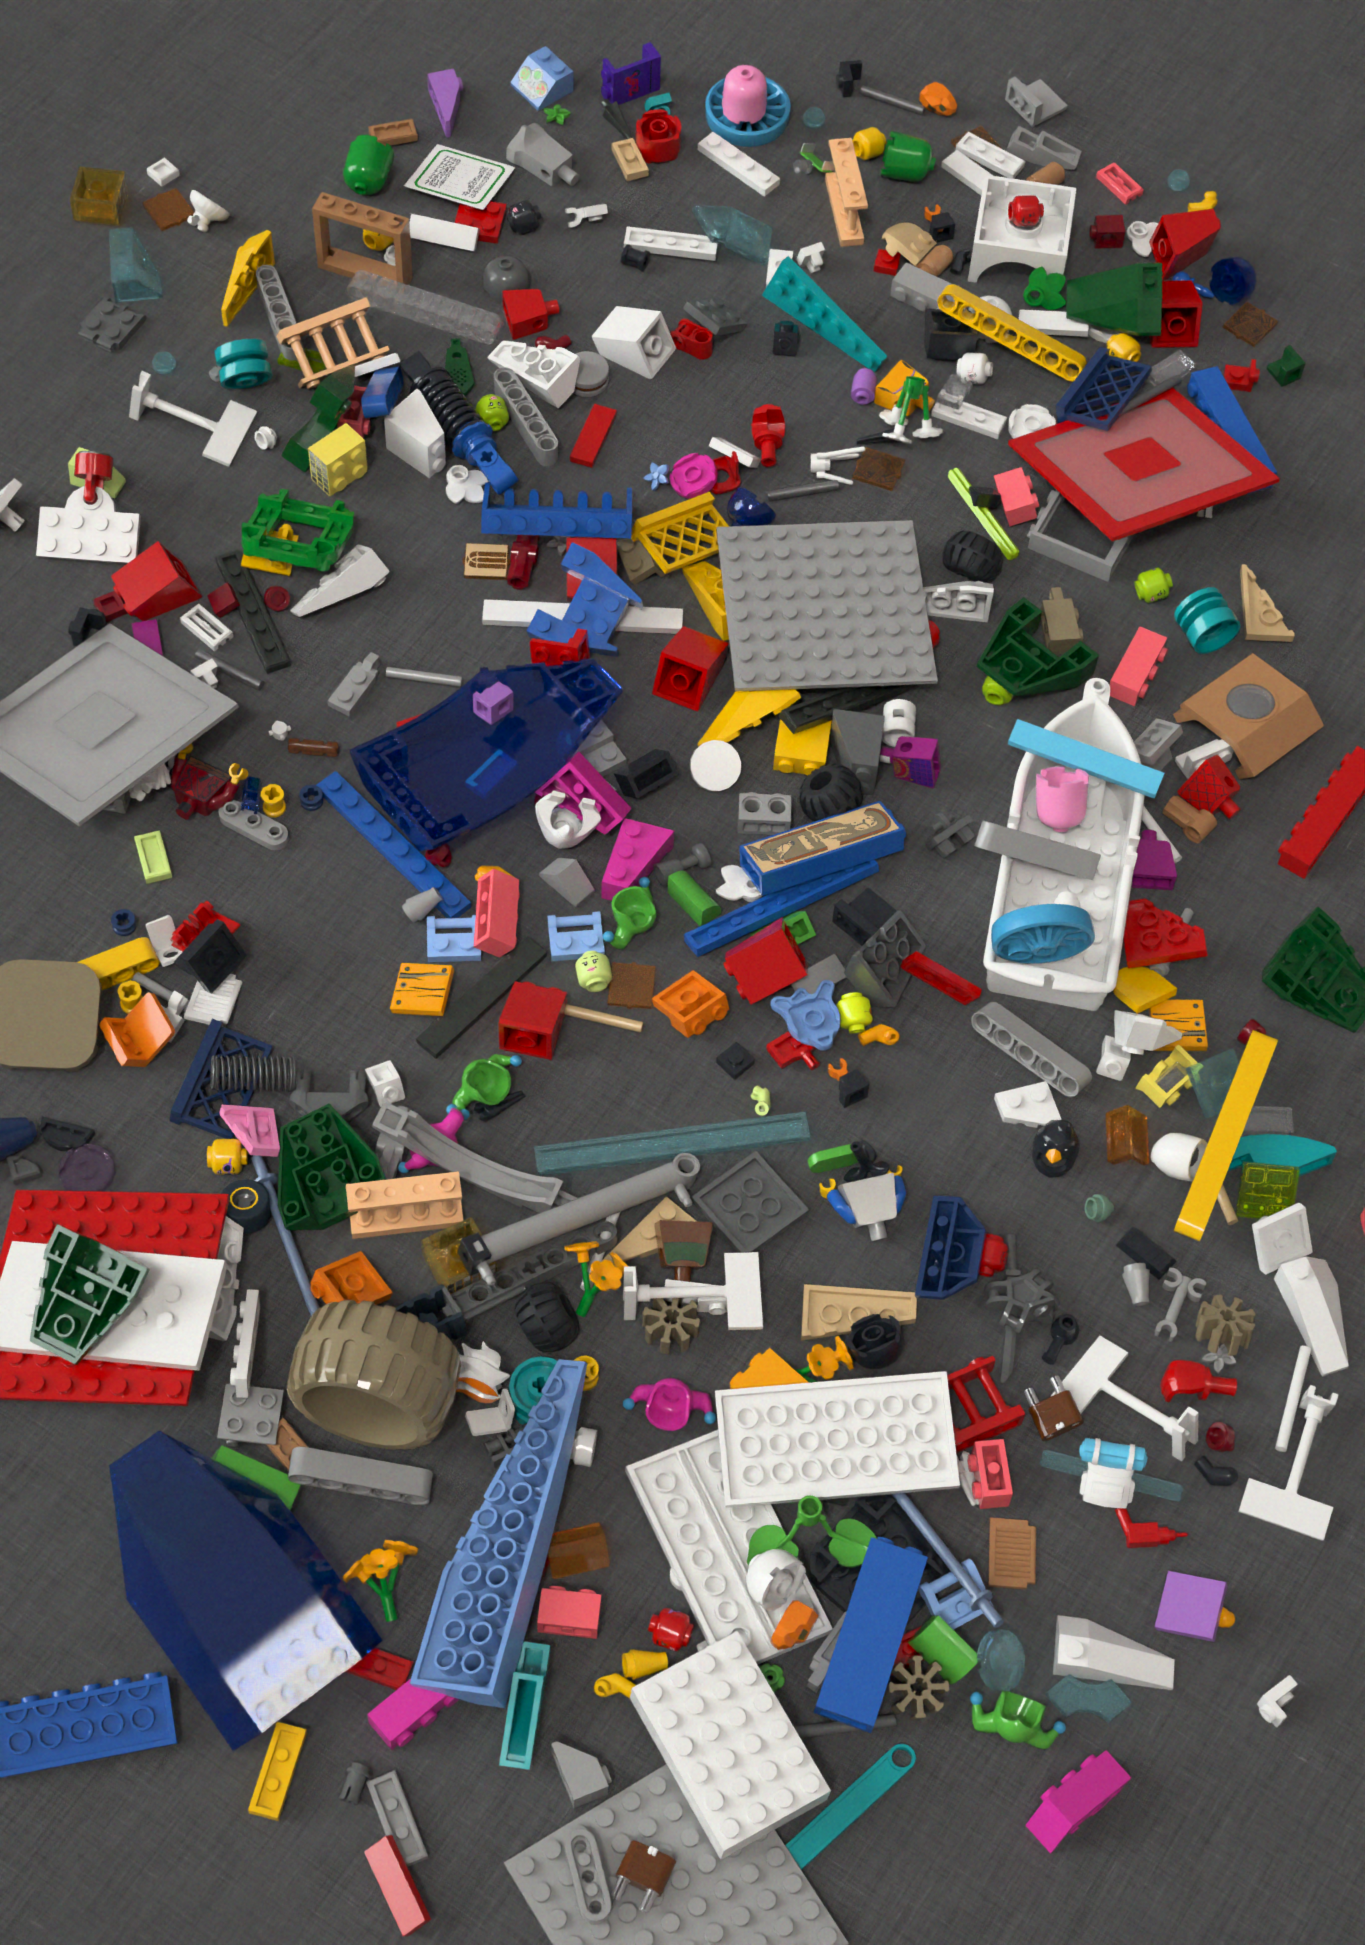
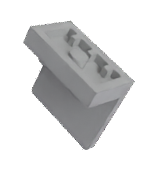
M1016 77L1008 80L1005 100L1032 127L1067 109V104L1041 79L1027 86Z
M1156 718L1134 741L1141 764L1161 771L1172 759L1169 747L1183 734L1181 725Z

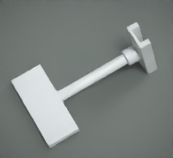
M142 371L140 373L139 387L134 385L132 388L129 417L138 421L147 406L152 409L158 408L211 430L213 434L202 456L230 467L257 411L230 400L220 421L214 422L158 398V395L149 392L151 374Z
M758 1252L724 1253L726 1280L724 1286L650 1287L649 1284L638 1285L636 1267H624V1320H635L638 1302H647L650 1299L725 1297L727 1299L728 1330L763 1329Z
M1099 1336L1062 1381L1065 1390L1071 1392L1080 1414L1097 1393L1103 1390L1162 1426L1164 1432L1172 1436V1456L1183 1461L1185 1458V1443L1189 1441L1195 1445L1198 1441V1412L1188 1407L1179 1419L1173 1416L1169 1418L1110 1382L1109 1378L1126 1359L1128 1352Z
M1310 1385L1303 1394L1299 1404V1408L1306 1410L1304 1418L1307 1420L1286 1489L1282 1490L1249 1478L1238 1512L1323 1541L1333 1507L1297 1494L1317 1424L1321 1423L1323 1416L1326 1417L1334 1408L1338 1394L1332 1393L1327 1400L1322 1396H1315L1316 1387Z

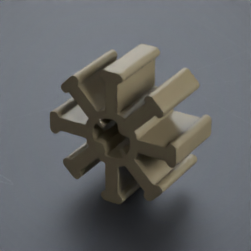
M1215 1295L1211 1305L1207 1304L1206 1301H1203L1195 1325L1197 1327L1195 1337L1199 1342L1210 1339L1208 1351L1217 1353L1218 1347L1222 1343L1225 1344L1229 1356L1237 1355L1239 1345L1243 1346L1244 1349H1247L1250 1345L1255 1328L1253 1323L1255 1318L1254 1310L1249 1309L1248 1311L1240 1312L1243 1300L1237 1297L1233 1298L1230 1307H1226L1223 1295Z
M662 1298L653 1299L652 1310L645 1307L643 1311L642 1326L645 1327V1340L648 1345H651L653 1341L663 1336L660 1341V1353H670L671 1339H675L678 1343L680 1352L688 1350L690 1335L696 1339L700 1325V1319H696L697 1305L694 1300H691L690 1304L679 1309L682 1304V1298H672L671 1306H667Z
M913 1656L907 1660L909 1672L903 1667L901 1662L894 1665L891 1674L902 1684L890 1682L887 1684L884 1693L885 1696L891 1693H902L903 1697L900 1701L891 1706V1710L896 1715L904 1712L905 1707L911 1702V1721H918L926 1717V1714L923 1712V1704L930 1710V1714L940 1711L944 1706L943 1702L940 1703L930 1693L939 1692L942 1695L949 1691L948 1681L931 1684L930 1679L933 1675L942 1670V1667L937 1662L928 1665L926 1672L921 1674L922 1656ZM916 1681L918 1682L917 1686L921 1685L922 1691L917 1693V1696L915 1695L916 1691L912 1692L910 1685Z

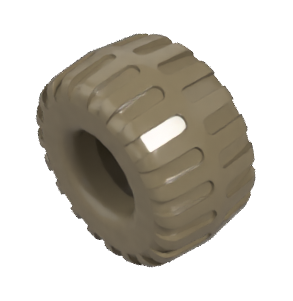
M354 1300L335 1301L325 1304L312 1314L296 1344L287 1380V1393L299 1412L303 1413L309 1421L330 1433L369 1447L387 1450H411L428 1445L439 1435L455 1400L461 1371L460 1355L457 1348L444 1333H438L435 1326L429 1322L423 1323L419 1321L417 1316L409 1312L404 1314L396 1311L395 1307L388 1305L384 1307L377 1306L374 1302L362 1301L360 1303H356Z

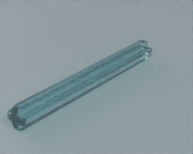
M1049 1450L1042 1452L1040 1460L1042 1467L1077 1476H1082L1083 1471L1088 1470V1462L1082 1461L1080 1458ZM1133 1473L1131 1479L1135 1480L1134 1491L1176 1502L1180 1501L1183 1492L1182 1485Z

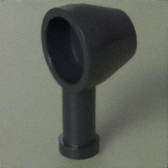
M1062 1315L1052 1323L1050 1332L1053 1341L1048 1350L1042 1355L1044 1362L1053 1365L1062 1346L1072 1344L1077 1340L1079 1325L1072 1315ZM1063 1323H1068L1071 1327L1067 1328L1063 1326Z

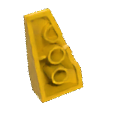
M269 230L250 237L237 251L221 308L224 326H229L257 289L256 270L263 265H275L272 234Z
M706 561L682 567V572L713 629L723 641L729 640L721 570Z
M795 689L735 691L697 745L699 747L701 744L711 740L727 743L741 734L740 729L751 726L755 727L761 724L760 718L771 712L774 715L779 714L781 710L788 708L800 699L801 696Z

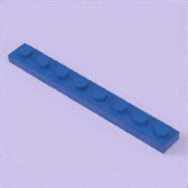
M337 771L316 784L322 790L323 798L419 892H425L432 887L439 891L443 900L435 907L446 918H458L471 908V902Z
M873 859L770 893L685 933V943L699 957L879 872L878 863Z

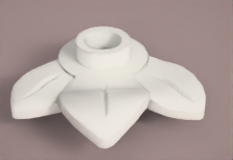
M1136 221L1128 227L1127 237L1132 241V248L1139 255L1148 257L1150 252H1152L1149 241L1158 223L1151 222L1146 224Z
M462 465L451 467L446 475L448 483L446 494L448 498L454 503H459L463 499L471 503L483 502L484 491L481 486L488 483L484 474L479 470L468 471Z
M727 865L721 868V874L726 883L716 889V894L728 900L734 901L743 898L748 902H753L762 897L741 867Z

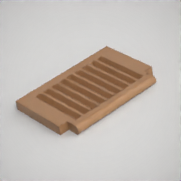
M990 1517L988 1587L1026 1590L1027 1584H1036V1527L1028 1526V1520Z

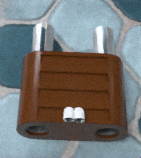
M1058 1375L1055 1376L1061 1392L1052 1377L1050 1381L1056 1392V1395L1039 1402L1034 1389L1029 1388L1035 1402L1034 1405L1028 1390L1024 1391L1031 1406L1028 1411L1042 1441L1051 1440L1084 1423L1071 1392L1065 1390Z
M632 1840L616 1872L618 1880L610 1896L613 1899L616 1896V1900H620L627 1884L646 1892L639 1907V1910L643 1912L652 1894L644 1911L645 1914H648L656 1896L660 1897L676 1860L658 1851L657 1848Z

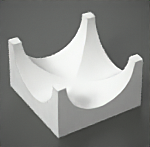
M985 175L968 282L977 283L980 274L985 269L1002 262H1019L1034 268L1042 266L1046 270L1047 275L1051 273L1064 274L1076 188ZM1035 195L1039 202L1043 203V217L1039 219L1035 226H1015L1008 217L1009 203L1016 196Z

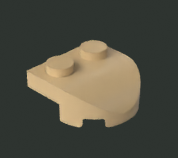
M912 223L893 225L882 235V239L887 242L885 249L892 257L897 252H900L914 266L937 244L928 232L923 231Z

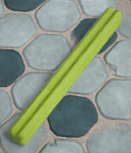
M959 468L950 470L948 472L949 480L1008 560L1017 558L1019 556V549L989 508L973 506L969 492V486L972 485Z

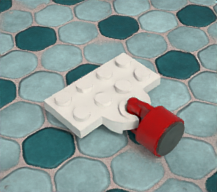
M79 451L76 454L74 476L85 479V485L70 495L65 508L40 506L37 557L127 564L138 556L141 515L116 512V504L112 497L104 491V481L112 480L113 457L110 454L97 451Z

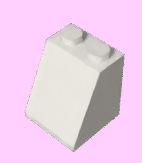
M616 306L592 335L601 356L648 379H652L676 350L661 311Z
M416 389L398 404L390 415L384 417L386 449L428 478H431L436 472H440L446 464L444 432L421 391Z

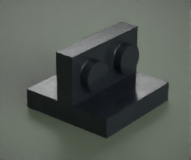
M216 919L213 924L209 923L174 963L179 969L194 976L203 989L212 994L247 955L226 924Z

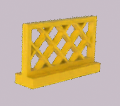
M710 492L637 519L631 529V539L633 542L640 540L662 571L667 574L719 553L716 527H729V525L712 505L715 498ZM709 514L715 523L703 520V516ZM689 522L697 525V530L685 527V523ZM701 527L712 530L713 536L701 533ZM668 529L679 532V537L668 535L666 532ZM683 534L694 537L695 543L683 540ZM652 536L661 539L660 545L652 543L648 537ZM699 540L711 543V548L699 546ZM665 541L677 545L676 551L664 547ZM681 547L692 550L693 555L689 556L681 553ZM663 554L674 557L675 562L668 564L663 558Z

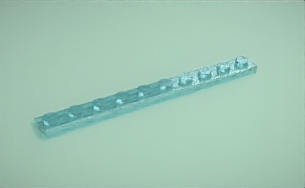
M805 1111L534 1146L537 1173L538 1176L672 1159L681 1153H690L695 1156L810 1141V1131Z

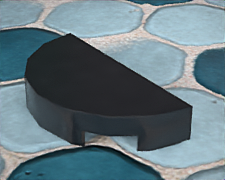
M42 1116L40 1127L43 1138L50 1147L58 1151L72 1152L82 1149L95 1136L93 1129Z

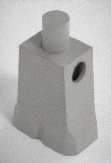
M532 123L528 126L523 125L507 147L506 160L523 167L550 186H553L561 179L574 186L580 177L578 173L572 170L573 155L549 136L538 123Z

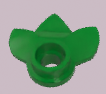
M1044 267L1036 268L1030 274L1029 285L1023 293L1025 302L1033 307L1041 305L1047 310L1063 307L1066 304V300L1059 292L1065 284L1066 276L1060 273L1047 275ZM1037 291L1040 295L1033 297L1031 292Z

